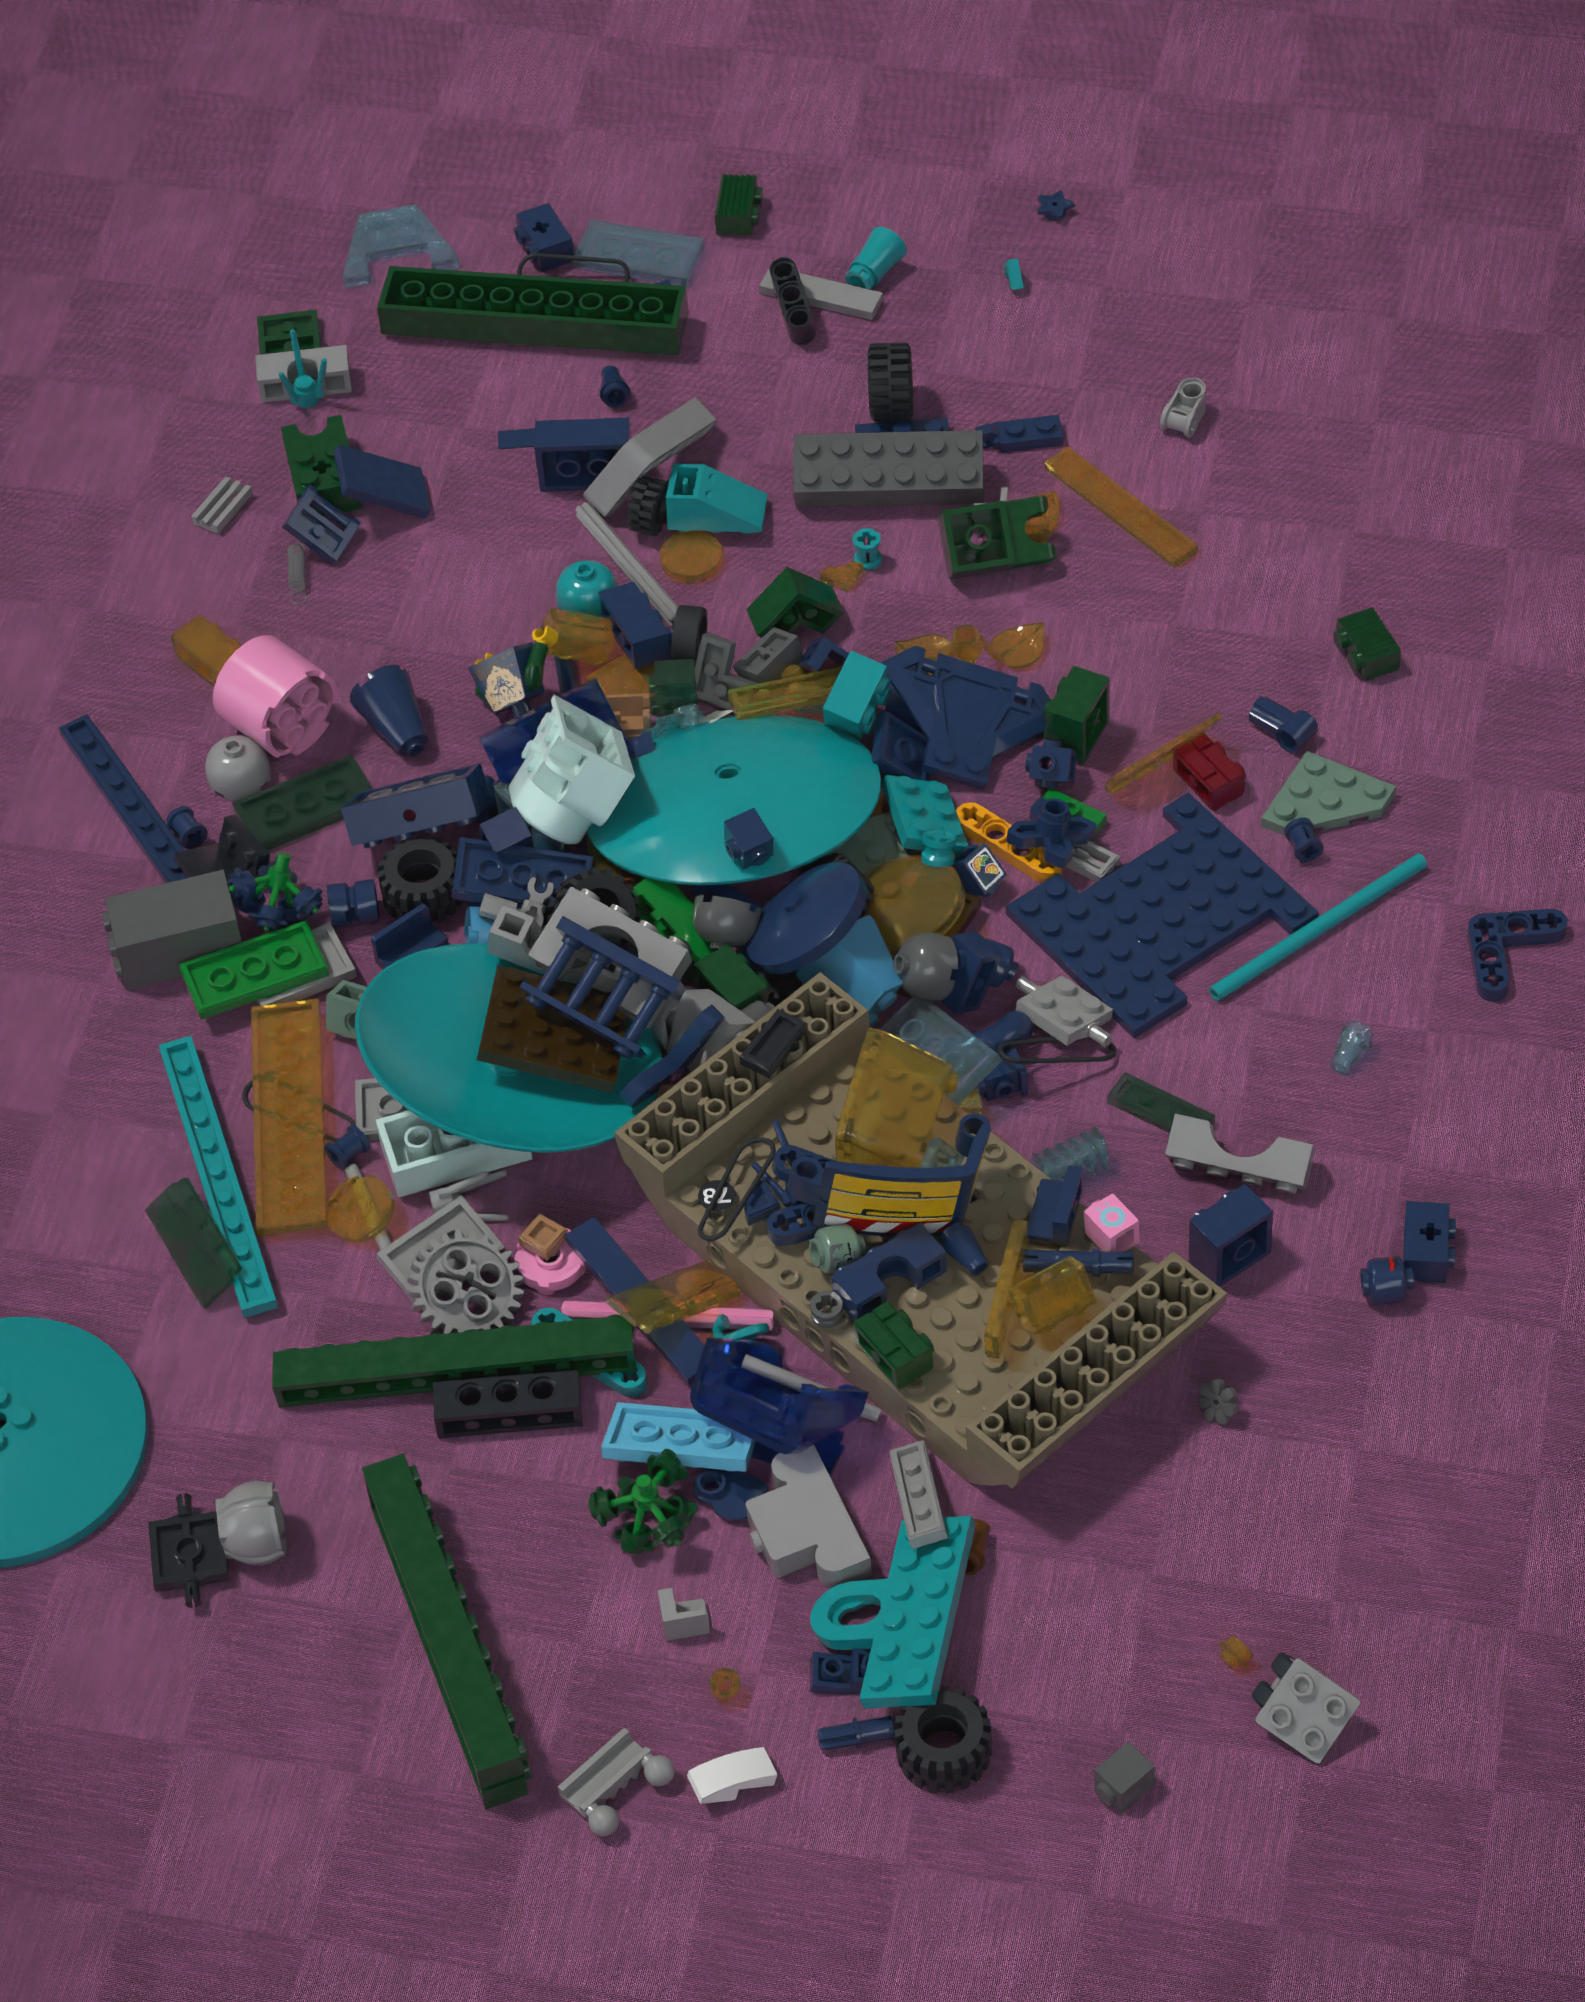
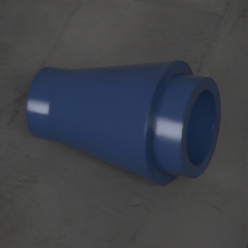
M606 366L601 371L600 398L610 407H621L630 396V388L620 375L617 367Z
M956 1222L945 1229L940 1235L939 1241L942 1243L946 1253L966 1268L972 1276H977L987 1269L990 1262L984 1256L970 1226H964L962 1222Z

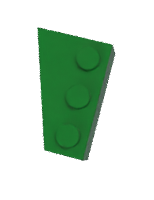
M645 878L634 886V890L630 892L633 898L638 896L640 904L635 905V909L641 911V917L635 921L638 923L641 920L649 922L658 929V934L663 937L674 936L688 942L691 946L692 972L688 978L696 984L694 963L715 951L710 949L711 943L702 940L695 931L692 921L694 905L674 883Z

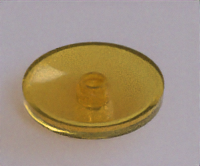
M908 856L885 862L864 873L871 881L874 892L872 893L873 900L863 917L870 915L874 919L892 959L895 958L905 940L917 933L931 932L944 935L955 924L963 910L965 903L964 887L958 873L951 865L942 868L931 867L923 864L921 856Z

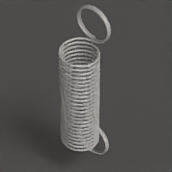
M295 543L287 549L288 585L290 589L300 587L304 590L305 547L300 543ZM300 591L294 592V593L291 595L290 600H291L292 596H293L294 594H296V593H302V594H304L305 596H306V594L303 593V592H300ZM307 596L306 599L301 603H295L292 600L291 602L296 605L303 604L307 600Z

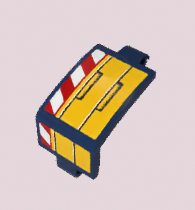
M972 1113L962 1117L955 1138V1147L961 1155L967 1157L966 1163L963 1166L910 1168L829 1161L826 1163L823 1172V1167L817 1159L804 1156L799 1157L792 1163L787 1189L793 1198L816 1206L813 1225L829 1227L849 1224L857 1234L896 1236L903 1229H910L921 1222L932 1236H938L956 1222L963 1223L987 1148L991 1125L987 1118L980 1114Z

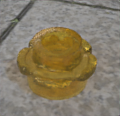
M1231 1635L1225 1642H1219L1220 1647L1223 1649L1219 1656L1228 1666L1234 1670L1239 1666L1243 1669L1248 1668L1247 1663L1254 1655L1243 1642L1234 1635Z

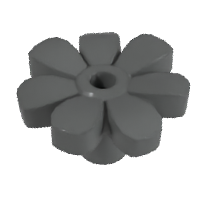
M1221 1378L1213 1379L1212 1383L1209 1381L1202 1383L1199 1391L1204 1396L1199 1397L1198 1402L1200 1408H1207L1203 1418L1208 1423L1217 1420L1220 1425L1231 1422L1230 1416L1236 1415L1238 1411V1406L1235 1404L1238 1401L1236 1390L1233 1387L1225 1388L1224 1380Z

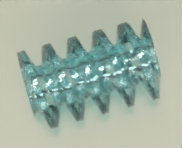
M1092 1127L1090 1133L1088 1131L1081 1132L1078 1138L1069 1137L1066 1140V1144L1058 1142L1054 1145L1053 1149L1045 1148L1041 1151V1155L1033 1153L1030 1156L1032 1165L1051 1180H1061L1062 1182H1064L1068 1165L1086 1168L1092 1176L1097 1173L1096 1163L1103 1170L1109 1169L1107 1144L1097 1127Z

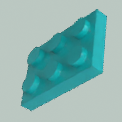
M885 775L881 785L903 848L924 851L925 845L922 843L923 833L936 829L950 831L956 835V845L952 847V852L955 856L968 846L946 784L937 781L929 782L911 779L907 776Z

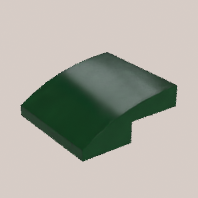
M317 309L257 317L260 355L293 351L290 330L292 329L296 331L300 350L321 348Z

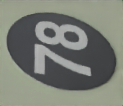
M721 1180L710 1181L699 1190L698 1199L704 1208L707 1209ZM725 1183L712 1211L725 1210L734 1203L736 1194L734 1188L729 1183Z

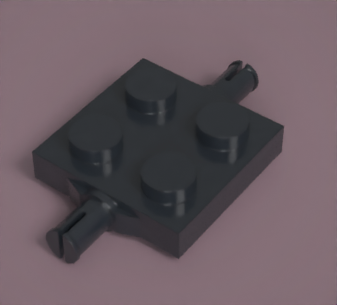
M184 1493L185 1506L182 1494L176 1497L178 1514L168 1519L148 1522L155 1592L179 1588L184 1589L185 1606L193 1608L192 1595L195 1607L201 1605L199 1586L229 1581L228 1560L219 1540L216 1511L208 1513L192 1512V1496Z

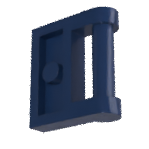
M309 484L302 492L282 528L332 565L338 560L361 522L354 516L351 518L319 495L317 488ZM311 503L313 506H315L317 509H319L321 512H323L325 515H327L329 518H331L333 521H335L337 524L343 527V529H339L337 526H335L333 523H331L329 520H327L325 517H323L321 514H319L317 511L311 508L309 504Z

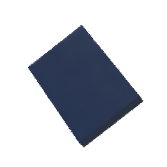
M340 444L337 446L334 455L342 496L426 519L430 513V506L421 467Z

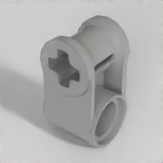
M1187 378L1179 384L1170 402L1163 409L1160 418L1161 429L1167 430L1170 428L1180 431L1188 438L1194 435L1198 423L1206 412V386L1202 380Z

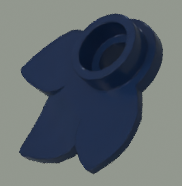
M721 1469L704 1470L698 1475L693 1484L694 1495L700 1502L712 1505L713 1510L718 1516L731 1521L747 1519L746 1502L765 1494L768 1490L765 1483L745 1474L743 1471H726ZM710 1487H715V1488H717L716 1490H713V1491H708V1490H707V1489L710 1488Z

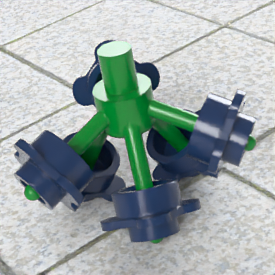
M279 852L274 862L269 865H261L258 869L259 877L253 878L250 871L242 872L238 867L234 869V873L230 874L228 879L229 892L235 898L234 903L237 908L243 913H249L248 917L257 920L256 926L264 931H276L277 926L288 927V924L293 925L306 920V916L312 917L316 914L323 904L321 902L323 900L321 897L323 891L320 888L314 890L308 886L300 891L294 885L298 877L289 868L291 855L284 852ZM265 888L271 894L268 905H263L266 899L262 891ZM280 891H284L285 897L279 900L277 903L278 908H276L278 894Z

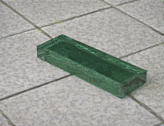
M1124 1072L1107 1095L1108 1104L1168 1133L1171 1132L1175 1114L1206 1120L1212 1125L1215 1123L1214 1114Z

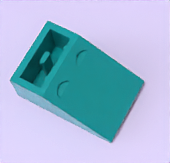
M673 464L666 495L667 530H678L680 532L709 531L720 533L725 531L741 532L744 534L762 533L768 494L704 464Z

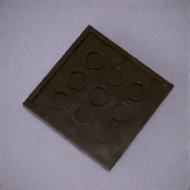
M497 965L476 1060L613 1093L621 1057L620 1054L613 1050L615 1045L547 1006L540 1010L525 1000L527 995L520 988V985L524 981L536 988L543 976L520 971L516 968ZM557 980L548 995L566 1004L577 984ZM591 988L578 1012L595 1021L612 992L605 993ZM617 1010L607 1028L624 1037L627 1017L620 1014L619 1010Z

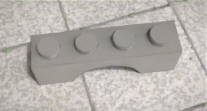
M502 905L489 932L487 953L543 975L545 974V972L534 967L528 957L530 950L543 931L536 922L535 917ZM583 948L563 981L578 984L592 961L590 957L592 952ZM610 963L608 968H603L592 988L605 993L612 992L622 976L620 975L622 969Z
M1175 1114L1165 1155L1170 1160H1173L1172 1165L1178 1168L1193 1170L1194 1165L1207 1168V1174L1227 1178L1228 1173L1242 1176L1241 1181L1244 1183L1262 1186V1182L1267 1181L1276 1183L1275 1189L1296 1194L1297 1188L1307 1189L1316 1149L1313 1144L1278 1137L1263 1153L1252 1157H1238L1227 1153L1218 1145L1213 1125L1209 1121Z

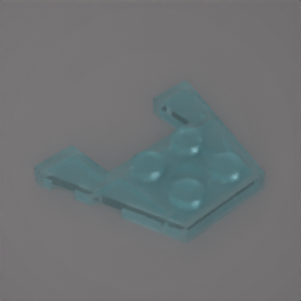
M417 204L358 214L343 272L344 287L371 283L367 262L428 251L432 269L446 270L459 267L458 256Z

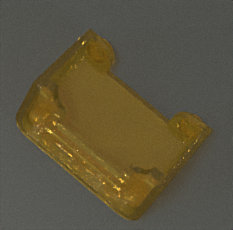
M869 1028L837 1126L835 1139L836 1161L890 1167L933 1168L934 1157L928 1156V1145L942 1099H947L949 1093L955 1094L957 1090L959 1073L954 1072V1065L884 1030Z

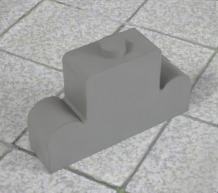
M812 1440L778 1453L772 1460L771 1465L775 1489L746 1502L748 1523L752 1530L748 1534L756 1554L763 1553L776 1578L783 1577L816 1563L818 1579L828 1588L845 1582L861 1581L872 1576L870 1556Z

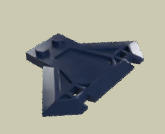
M913 646L880 662L887 666V677L890 679V683L928 739L921 771L983 790L987 784L993 757L1045 731L1046 718L1043 717V712L1047 701L1051 698L1040 684L1030 682L1029 688L1024 689L1017 686L1018 677L938 653L936 661L925 658L926 649L918 646ZM921 671L932 673V676L922 674ZM1014 699L1025 702V704L1015 703Z

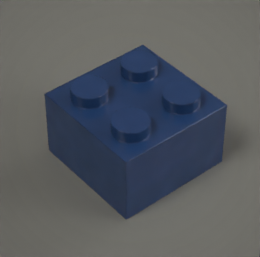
M1246 1184L1235 1191H1228L1217 1203L1207 1209L1199 1210L1189 1220V1263L1221 1287L1271 1253L1273 1210Z

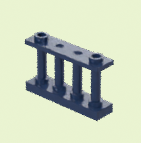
M562 916L556 929L563 936L561 939L563 945L536 988L524 981L522 982L520 988L527 995L525 1000L540 1010L547 1006L615 1045L613 1050L621 1056L631 1060L634 1055L644 1060L647 1054L640 1046L636 1045L663 999L667 1000L670 996L679 1001L686 990L685 987L676 978ZM583 947L592 952L590 956L592 961L568 1001L564 1004L548 994L575 950L579 951ZM611 963L622 969L620 971L622 976L594 1021L578 1012L603 968H608ZM639 980H642L651 985L649 988L651 993L626 1035L622 1037L607 1027L633 983L638 984Z

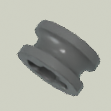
M822 1291L814 1295L810 1301L812 1321L822 1328H831L839 1324L843 1318V1301L841 1297L832 1291ZM830 1305L831 1313H823L822 1306Z

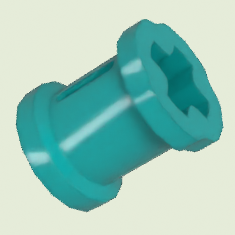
M871 528L858 530L852 539V543L856 548L854 564L861 570H874L882 563V555L878 550L881 544V536ZM865 537L868 538V545H865ZM867 553L870 555V561H869V562H867V558H866V554H867Z

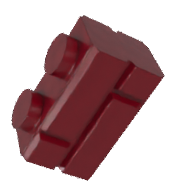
M1203 733L1192 739L1190 743L1187 742L1175 748L1173 752V770L1212 810L1215 811L1223 807L1228 801H1234L1245 792L1246 773L1243 766L1239 762L1233 763L1226 756L1224 747L1218 741L1213 742Z

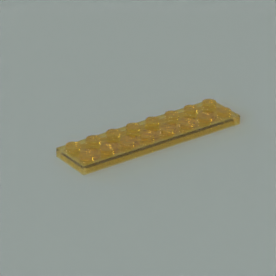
M319 999L251 1007L255 1202L258 1236L328 1228L326 1152L324 1149L325 1117L322 1030Z

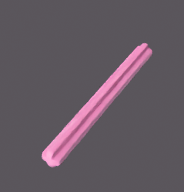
M564 1301L561 1312L572 1320L577 1318H603L615 1314L628 1315L618 1303ZM670 1305L688 1327L713 1328L714 1322L721 1314H725L729 1319L730 1326L727 1329L740 1330L755 1324L767 1323L771 1331L774 1326V1312L768 1309Z

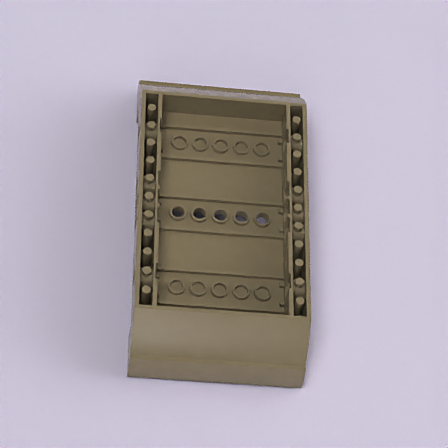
M819 972L615 1131L614 1134L619 1152L624 1163L633 1172L663 1222L677 1238L760 1308L772 1310L774 1312V1319L876 1406L881 1408L882 1411L918 1441L924 1440L927 1449L965 1481L991 1486L1007 1484L1010 1488H1014L1224 1307L1227 1293L1173 1251L1157 1264L1136 1246L1125 1251L1134 1252L1133 1275L1101 1273L1100 1277H1093L1092 1273H1024V1249L1092 1251L1093 1248L1099 1247L1085 1233L1084 1211L1087 1207L1082 1203L1078 1207L1068 1246L1026 1238V1229L1041 1179L1050 1178L992 1132H990L973 1195L978 1199L970 1203L963 1222L964 1226L971 1227L984 1256L990 1262L987 1269L977 1276H972L966 1268L946 1253L947 1272L919 1289H916L909 1280L900 1276L889 1277L882 1281L887 1287V1302L897 1311L904 1310L910 1317L913 1329L917 1334H926L934 1346V1352L932 1353L934 1367L932 1370L920 1378L916 1377L912 1383L902 1389H897L855 1342L854 1321L844 1309L841 1322L834 1327L822 1328L812 1321L810 1301L819 1292L832 1291L831 1275L835 1273L826 1274L820 1267L814 1266L809 1252L810 1240L789 1246L776 1245L768 1238V1218L748 1226L744 1207L726 1235L715 1241L701 1239L698 1235V1226L706 1208L699 1202V1190L710 1181L722 1179L735 1151L747 1140L756 1137L768 1138L775 1144L777 1152L781 1145L772 1125L774 1120L779 1121L789 1145L803 1148L838 1162L910 1168L963 1166L966 1163L967 1157L961 1155L956 1150L955 1138L960 1120L968 1113L870 1036L869 1010ZM779 1009L806 1022L808 1031L769 1079L740 1065L739 1056L776 1010ZM763 1142L754 1143L741 1152L726 1181L735 1190V1201L725 1210L711 1211L703 1228L705 1235L713 1236L718 1234L726 1226L758 1174L752 1168V1162H757L762 1167L769 1157L771 1149L768 1144ZM786 1160L784 1167L787 1169H791L788 1161ZM771 1162L766 1172L785 1191V1181L780 1180L773 1173ZM768 1185L773 1195L779 1202L780 1209L787 1208L783 1205L780 1197ZM815 1213L808 1217V1220L812 1223ZM800 1218L797 1219V1222H799V1227L801 1228L802 1219ZM784 1224L778 1225V1227H780L782 1231L789 1230V1228H786ZM861 1234L865 1241V1254L871 1248L882 1246L895 1236ZM940 1235L933 1236L937 1240V1242L942 1246V1243L939 1241ZM830 1305L822 1306L823 1313H831Z

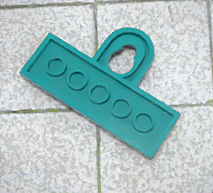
M971 1515L943 1517L948 1538L915 1549L911 1548L905 1521L902 1520L888 1579L841 1583L826 1591L814 1604L810 1615V1623L818 1640L824 1646L834 1650L871 1648L859 1697L864 1709L936 1705L976 1526ZM870 1604L881 1606L878 1615L867 1623L859 1625L840 1624L841 1618L848 1612L857 1611L863 1606Z

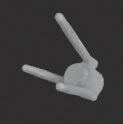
M501 1170L492 1174H488L485 1171L449 1187L429 1192L434 1213L458 1198L459 1194L505 1177L507 1171ZM478 1214L484 1222L509 1220L507 1214Z

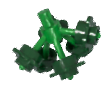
M664 1449L658 1456H649L647 1459L649 1476L640 1475L636 1481H632L628 1476L620 1478L617 1482L619 1487L617 1498L611 1489L604 1490L601 1486L596 1487V1492L594 1491L590 1494V1499L588 1500L589 1511L594 1520L598 1519L601 1527L607 1526V1522L618 1518L619 1512L624 1510L632 1512L636 1516L635 1521L625 1523L622 1529L616 1530L614 1537L621 1542V1549L628 1553L641 1554L644 1551H654L661 1544H664L666 1548L674 1545L678 1546L680 1541L686 1537L684 1531L691 1525L692 1517L698 1511L697 1505L694 1502H686L682 1495L671 1496L665 1500L658 1494V1485L670 1487L676 1480L683 1481L688 1476L687 1469L681 1466L680 1460L670 1449ZM648 1511H652L659 1522L653 1530L643 1523V1518ZM652 1533L657 1539L654 1542L650 1540Z

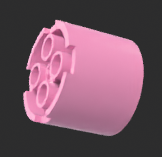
M272 635L255 637L238 648L221 669L213 690V706L216 713L276 758L289 753L297 756L313 745L330 724L326 721L332 703L338 701V687L335 680Z

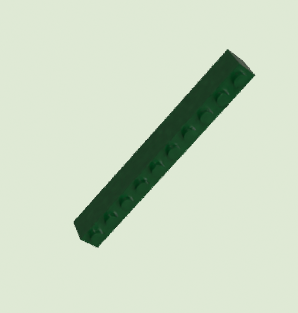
M615 1314L603 1318H577L571 1321L555 1323L539 1322L535 1325L503 1326L487 1330L470 1329L458 1333H432L428 1336L396 1337L381 1341L363 1340L352 1344H326L321 1347L303 1349L289 1348L284 1351L273 1352L272 1388L280 1408L433 1392V1382H441L448 1379H476L489 1375L495 1377L512 1376L524 1372L532 1374L547 1373L560 1369L568 1371L578 1370L579 1377L600 1375V1373L610 1374L618 1371H637L636 1334L631 1315Z

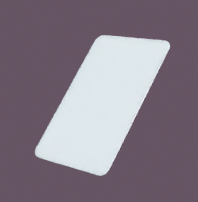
M734 710L715 711L693 724L710 721L709 723L715 722Z

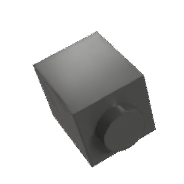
M1127 1742L1094 1769L1095 1793L1104 1804L1108 1806L1112 1804L1122 1814L1155 1786V1766L1133 1745Z

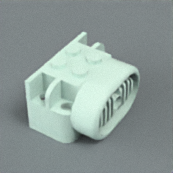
M553 695L551 699L553 709L543 717L537 728L535 738L526 744L522 752V758L525 761L511 781L509 793L513 808L517 807L521 817L529 825L559 842L577 844L582 840L592 823L600 827L606 822L632 782L635 774L621 731L560 697Z

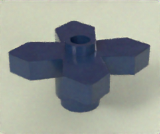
M1039 798L1030 808L1029 818L1031 821H1016L1007 831L1006 842L1020 849L1042 846L1045 861L1059 868H1064L1073 858V845H1086L1095 836L1097 824L1082 816L1071 817L1067 803L1060 799L1053 798L1047 800Z

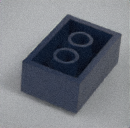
M629 417L536 421L534 450L540 492L587 490L616 453L631 439Z

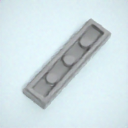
M768 269L759 285L760 294L776 297L770 270ZM799 273L810 306L873 320L883 301L882 292Z
M921 1440L889 1451L911 1548L915 1549L948 1538L925 1441Z

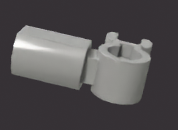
M532 877L527 885L530 895L529 900H524L521 909L517 908L518 903L485 893L478 915L495 920L502 905L535 917L536 922L541 927L546 910L543 902L552 894L554 889L553 883H548L544 893H538L534 889L536 878Z

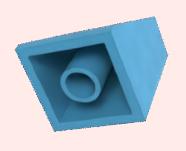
M870 915L858 919L847 935L834 948L796 973L798 979L805 984L821 972L869 1010L870 1029L879 1021L878 1013L881 1010L887 1009L897 999L895 993L903 985L899 974L894 971V961L880 931Z

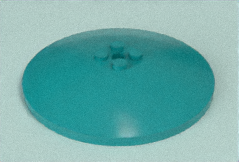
M36 1317L0 1318V1419L7 1421L0 1428V1568L31 1563L67 1549L92 1533L115 1512L133 1487L141 1470L148 1441V1419L138 1382L131 1369L109 1345L98 1337L81 1328L51 1319Z

